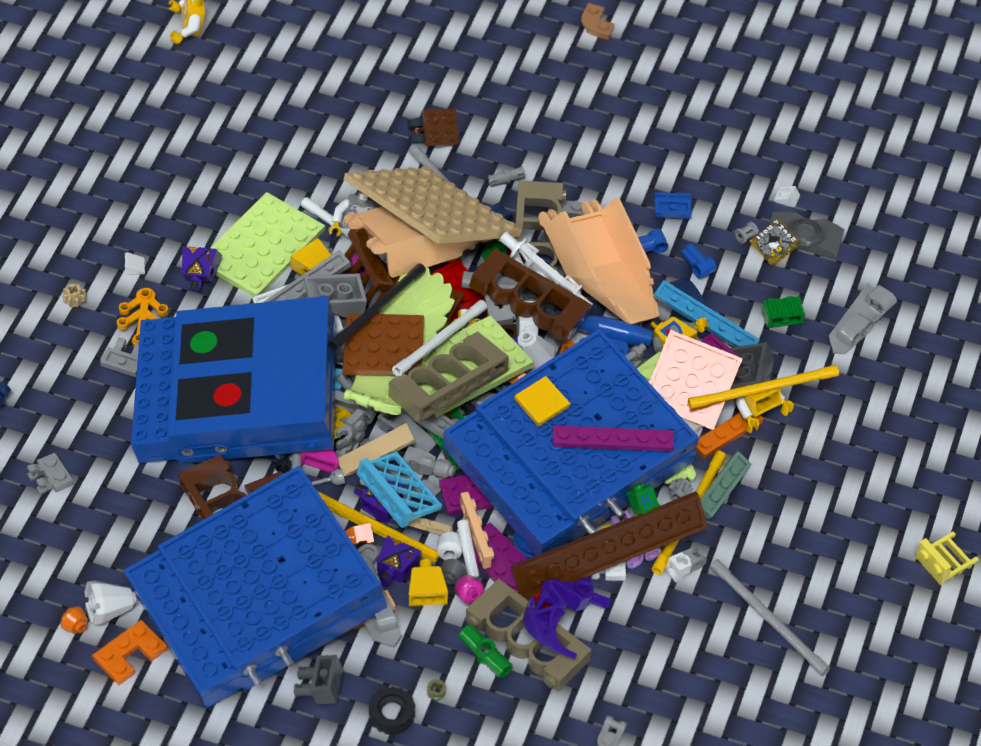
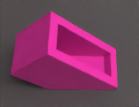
M333 449L301 452V464L330 473L339 469V460Z

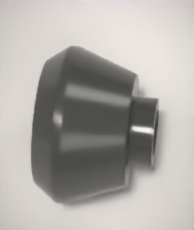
M447 559L443 562L442 573L445 583L455 585L460 577L468 575L466 566L459 560Z

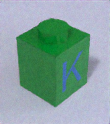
M638 483L632 486V490L626 492L635 515L644 514L660 506L652 485Z

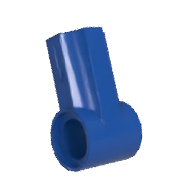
M661 229L651 230L648 235L638 237L645 252L662 253L668 249L667 240Z
M689 244L682 250V257L692 266V271L698 279L717 270L714 260L709 256L705 257L695 245Z

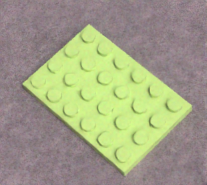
M266 192L211 247L217 249L222 254L215 275L252 297L263 294L291 266L290 256L317 239L325 231V225Z
M491 315L451 335L434 348L424 359L425 366L428 367L430 359L436 355H449L450 348L454 344L463 342V339L478 331L509 356L508 371L434 413L436 418L534 367L533 360ZM459 359L471 371L478 367L470 360ZM438 371L450 383L458 379L450 372ZM427 383L417 384L429 395L437 391Z

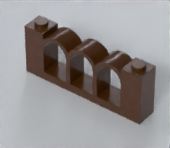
M496 248L472 274L469 284L470 288L484 296L488 293L490 299L496 303L510 304L511 310L516 315L525 318L532 317L537 327L550 331V335L565 344L587 318L592 305ZM503 274L518 282L512 289H503L496 283ZM525 288H528L541 297L537 301L530 303L521 300L519 295ZM549 300L564 310L559 315L550 316L541 309Z
M221 454L178 473L180 486L202 520L213 515V512L246 496L245 493L238 491L236 478L230 473L232 471L231 465L228 460L223 459ZM218 484H226L231 487L227 492L206 502L200 495V492Z

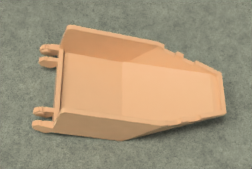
M619 198L614 199L604 208L595 199L591 200L590 203L582 202L581 209L584 215L569 218L566 211H562L558 215L553 209L549 210L548 214L544 211L540 212V225L544 227L566 276L569 275L578 285L583 286V290L629 324H637L660 316L657 299L653 297L652 285L654 282L653 278H650L649 269L651 266L649 259Z
M383 206L357 214L351 212L344 216L343 220L350 229L367 232L370 239L367 240L366 245L374 254L386 253L388 274L392 278L408 273L418 263L423 264L426 268L458 258L463 255V251L466 249L472 250L476 248L475 244L489 241L477 240L437 244Z

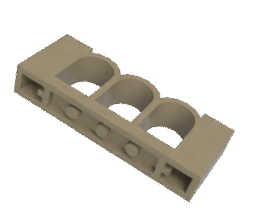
M519 181L515 226L522 231L520 237H515L518 242L523 239V229L545 230L540 225L539 219L524 218L525 206L549 207L555 210L558 215L561 212L562 201H566V190H563V183ZM528 242L539 250L538 254H546L552 257L553 262L549 266L557 271L558 257L551 242Z
M477 331L463 339V342L454 344L450 348L449 355L439 354L432 357L428 367L418 366L410 370L408 376L402 374L389 382L388 396L418 422H421L508 371L509 356ZM459 359L470 360L478 367L471 371ZM438 371L450 372L458 379L450 383ZM427 383L437 391L429 395L417 384Z
M498 579L466 609L467 623L473 625L479 631L485 628L486 635L495 642H506L507 651L513 657L518 659L528 658V665L532 672L543 676L544 683L559 692L591 660L592 650L557 623L556 634L560 643L570 651L577 653L576 659L574 660L562 654L557 655L548 662L536 659L534 655L544 646L536 639L526 645L518 644L513 640L525 627L523 616L528 600ZM506 607H510L520 615L510 626L505 628H498L491 623Z

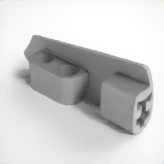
M867 283L829 334L833 354H846L871 331L873 324L897 303L894 294L880 285L874 289Z
M363 557L380 582L372 559L370 557ZM383 590L382 594L385 597L387 608L365 620L364 625L374 641L395 647L402 636L388 596Z

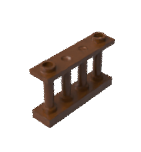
M351 229L348 232V236L352 245L344 256L350 260L354 253L357 252L359 258L351 269L348 268L340 274H356L364 265L366 271L361 277L362 285L364 287L369 279H371L373 284L365 295L367 300L366 311L369 308L368 303L379 289L390 290L394 284L379 255L374 254L367 247L366 242L370 239L367 232Z

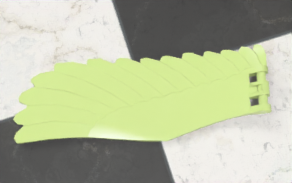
M426 267V272L389 302L379 314L424 315V345L437 335L438 331L445 327L447 322L445 316L451 311L455 302L454 299L450 298L452 293L451 284H444L443 275L440 273L430 275L429 268ZM407 273L401 275L400 278H399V280H398V282H399L403 277H405V276L407 275ZM430 352L422 358V366H425L424 359L430 354ZM356 375L351 389L345 391L344 400L356 401V404L366 408L369 406L373 407L378 412L382 411L392 415L401 414L402 407L388 396L389 382L399 376Z

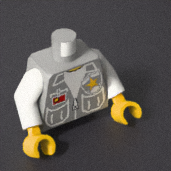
M359 191L358 195L349 194L348 198L335 208L332 220L334 224L329 227V234L331 235L332 230L337 228L336 236L338 237L341 234V229L338 227L339 224L342 228H349L343 221L344 216L351 212L361 213L380 207V205L376 204L373 199Z

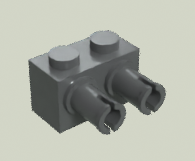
M318 655L315 667L299 666L297 670L298 679H312V683L295 684V697L312 696L316 704H337L343 668L338 656Z

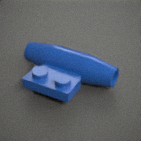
M588 315L577 329L589 335L601 329L624 355L629 353L628 345L638 346L643 343L645 346L650 347L654 333L636 324H629L622 320L596 315Z

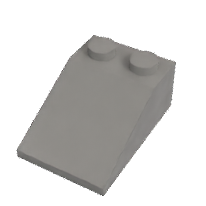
M360 274L304 276L303 279L308 298L328 296L332 307V314L347 318V313L365 312L367 300Z

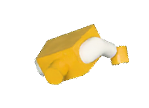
M170 0L168 4L172 7L169 10L178 13L181 9L182 20L181 33L175 30L170 33V37H172L170 40L179 44L183 37L186 38L189 35L200 36L205 16L204 0H180L179 3Z
M780 388L739 397L735 400L742 417L748 421L746 430L749 433H752L753 427H755L756 431L759 427V421L752 418V416L756 417L780 404L782 405L780 412L784 416H787L789 412L791 413L794 408L793 402L785 401V396L781 393Z

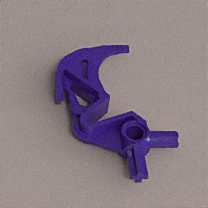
M591 575L576 582H564L556 579L544 582L535 608H533L535 598L531 596L523 616L525 629L533 638L555 652L574 660L577 657V653L565 648L560 643L556 634V625L565 614L566 606L575 612L585 609L589 603L608 609L612 600L594 592V588L590 583ZM544 603H548L549 606H550V607L541 609V607L543 606Z

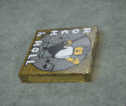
M777 217L749 241L772 267L777 265L801 244L800 240Z

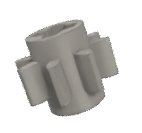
M679 478L677 482L672 480L668 493H671V499L675 500L692 493L693 488H691V483L688 480Z

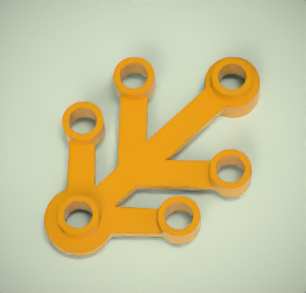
M150 288L140 289L136 294L137 298L129 303L123 302L119 305L121 315H128L132 309L140 305V309L127 318L121 317L117 320V328L119 330H126L130 324L138 320L137 334L132 338L133 348L136 343H139L141 320L158 319L148 310V305L157 311L158 316L165 317L168 315V306L156 301L155 292Z

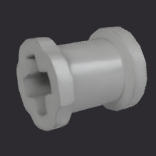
M749 222L747 226L735 230V237L741 244L746 243L748 239L755 238L759 234V230L753 222Z

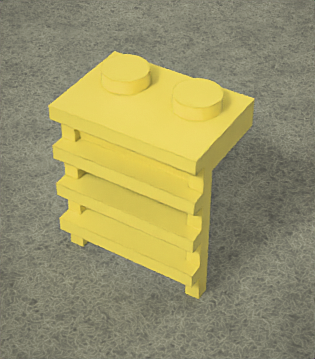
M954 531L932 544L926 538L920 541L915 556L940 585L944 584L948 579H953L956 574H961L966 568H971L973 564L979 561L977 557L970 560L952 541L951 538L956 535ZM943 543H945L951 549V551L962 561L963 565H960L957 562V560L942 545Z

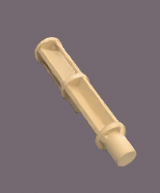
M421 517L411 520L408 526L439 535L445 532H453L452 526Z

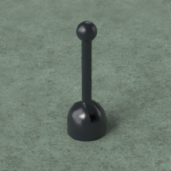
M289 453L279 458L276 462L275 470L277 472L281 471L282 474H285L291 470V461L288 458Z

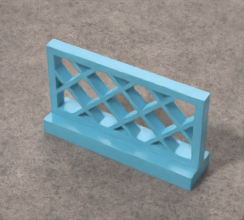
M398 452L371 461L368 458L360 461L356 474L401 528L408 526L411 520L441 510L442 504ZM395 459L399 466L389 464L388 461ZM374 466L384 468V472L378 471ZM386 470L398 472L397 476L386 473ZM400 473L408 475L411 479L399 477ZM385 479L395 481V486L389 484ZM398 482L409 485V488L398 487ZM411 487L419 488L422 493L412 491ZM396 492L407 495L406 499L400 498ZM409 496L419 498L420 503L409 500ZM423 500L431 502L433 505L428 506L422 503ZM408 506L417 508L418 511L413 513Z

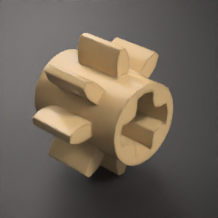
M70 284L67 288L63 289V302L68 301L69 307H79L82 302H85L86 291L85 289H80V284Z

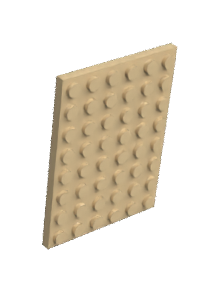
M429 167L395 168V170L381 169V171L367 170V172L353 171V173H345L343 179L437 244L500 239L506 231L512 237H520L522 231L515 226V223L507 221L503 218V215L493 212L489 206L481 204L477 198L471 197L466 191L458 189L454 183L446 181L439 174H435Z

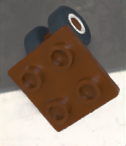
M455 109L423 110V118H413L407 121L408 129H413L414 135L409 136L411 144L425 143L426 146L459 144Z

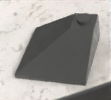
M767 342L730 348L740 358H743L731 389L761 383L772 372L774 356Z

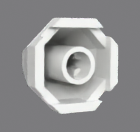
M532 330L523 331L518 336V345L534 362V367L527 370L528 373L555 357V347Z
M88 581L86 584L85 597H88L86 610L89 621L94 625L103 624L131 610L133 604L136 603L135 592H132L129 587L99 581Z

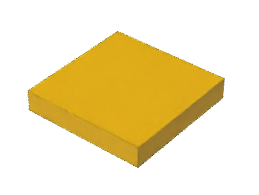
M546 376L514 396V400L538 427L570 407V402Z

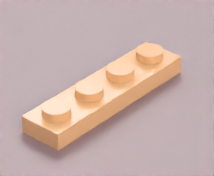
M469 492L461 493L460 506L465 520L469 523L471 537L483 569L491 567V559L494 558L492 547H488L486 531H482L481 517L475 512V500L470 498Z

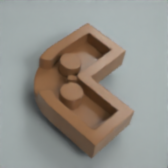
M588 3L582 14L581 24L587 29L588 34L609 40L615 24L601 20L605 10L604 7Z

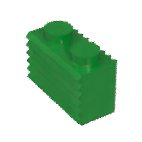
M787 296L782 299L770 298L763 301L762 314L766 328L804 323L805 312L799 296Z

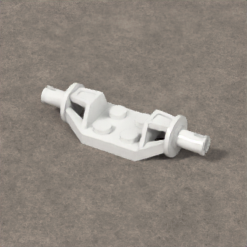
M507 231L501 236L499 241L512 250L509 257L523 264L519 255L520 252L526 260L523 265L593 305V303L580 294L583 286L578 285L569 275L565 278L562 277L542 258L538 257L537 253L539 250L527 242L528 239L524 238L518 242Z

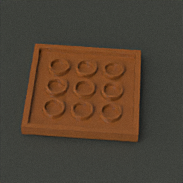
M347 313L346 327L362 313ZM376 314L345 342L343 375L396 376L392 371L393 366L423 345L424 315ZM422 359L416 362L404 374L408 376L410 370H412L415 367L422 366Z

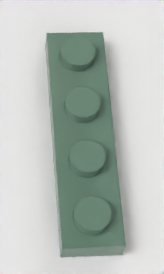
M736 451L700 497L704 515L707 519L713 517L751 466V463L739 451Z

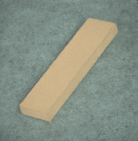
M407 423L339 457V466L342 468L344 476L348 477L357 472L361 460L368 458L371 461L397 452L416 441Z

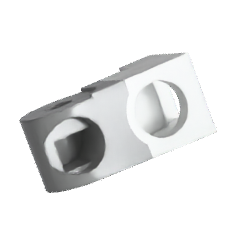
M692 547L669 557L665 570L675 582L682 580L683 576L702 568L706 564L707 559L697 547Z

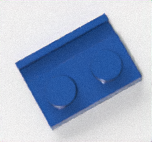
M655 192L654 217L691 219V194Z

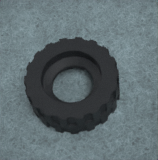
M391 686L390 688L385 687L382 690H378L372 696V700L369 702V719L372 722V726L378 729L379 732L387 735L401 734L406 729L408 730L414 722L415 702H413V697L409 695V692L404 691L400 687L395 688ZM389 702L398 703L402 707V714L396 719H388L383 716L382 707Z

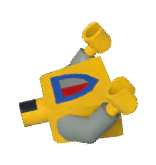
M658 317L655 318L651 323V326L655 329L652 339L655 353L662 352L670 330L696 340L697 331L703 333L705 331L704 327H709L707 319L700 318L696 322L690 323L675 317H671L665 322Z

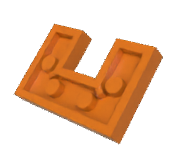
M140 620L94 653L92 657L119 686L135 674V670L125 660L126 657L139 649L152 662L167 651V645Z

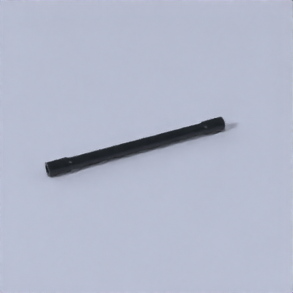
M418 263L405 277L342 332L333 337L328 342L329 348L332 351L338 350L356 331L413 281L426 272L425 266Z

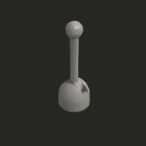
M342 468L332 471L329 478L311 483L313 486L329 481L335 485L345 484Z

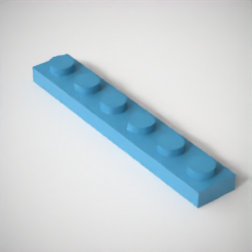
M663 280L653 296L692 322H696L700 318H706L709 327H704L705 330L713 333L733 347L757 344L760 341L754 335Z

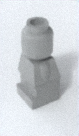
M408 446L403 457L410 468L419 475H432L434 473L435 476L448 478L453 477L456 471V466L452 465L450 461L436 460V457L425 449L422 450Z

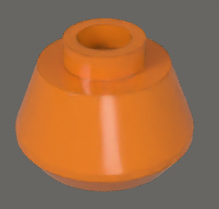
M81 607L68 609L61 618V628L74 634L83 632L87 627L88 621L84 610Z

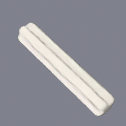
M461 520L457 522L467 573L477 578L479 577L469 523L467 520Z

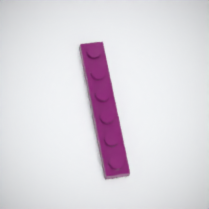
M553 425V447L673 452V431Z

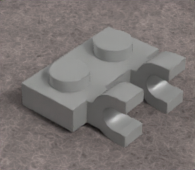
M119 337L114 348H107L100 364L102 367L136 377L139 343L135 344L132 353L129 354L125 352L127 350V345H125L126 339Z
M359 408L346 420V425L336 431V437L338 438L346 435L336 443V448L339 450L343 446L347 447L345 454L351 452L352 447L357 442H361L365 436V413Z
M55 453L38 459L37 464L27 466L29 471L27 474L31 481L42 475L46 477L36 480L38 484L37 491L40 495L50 489L58 492L73 485V479Z

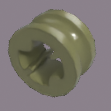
M438 679L430 681L427 686L428 697L435 701L443 699L446 694L445 683ZM436 687L440 692L437 693L433 688Z

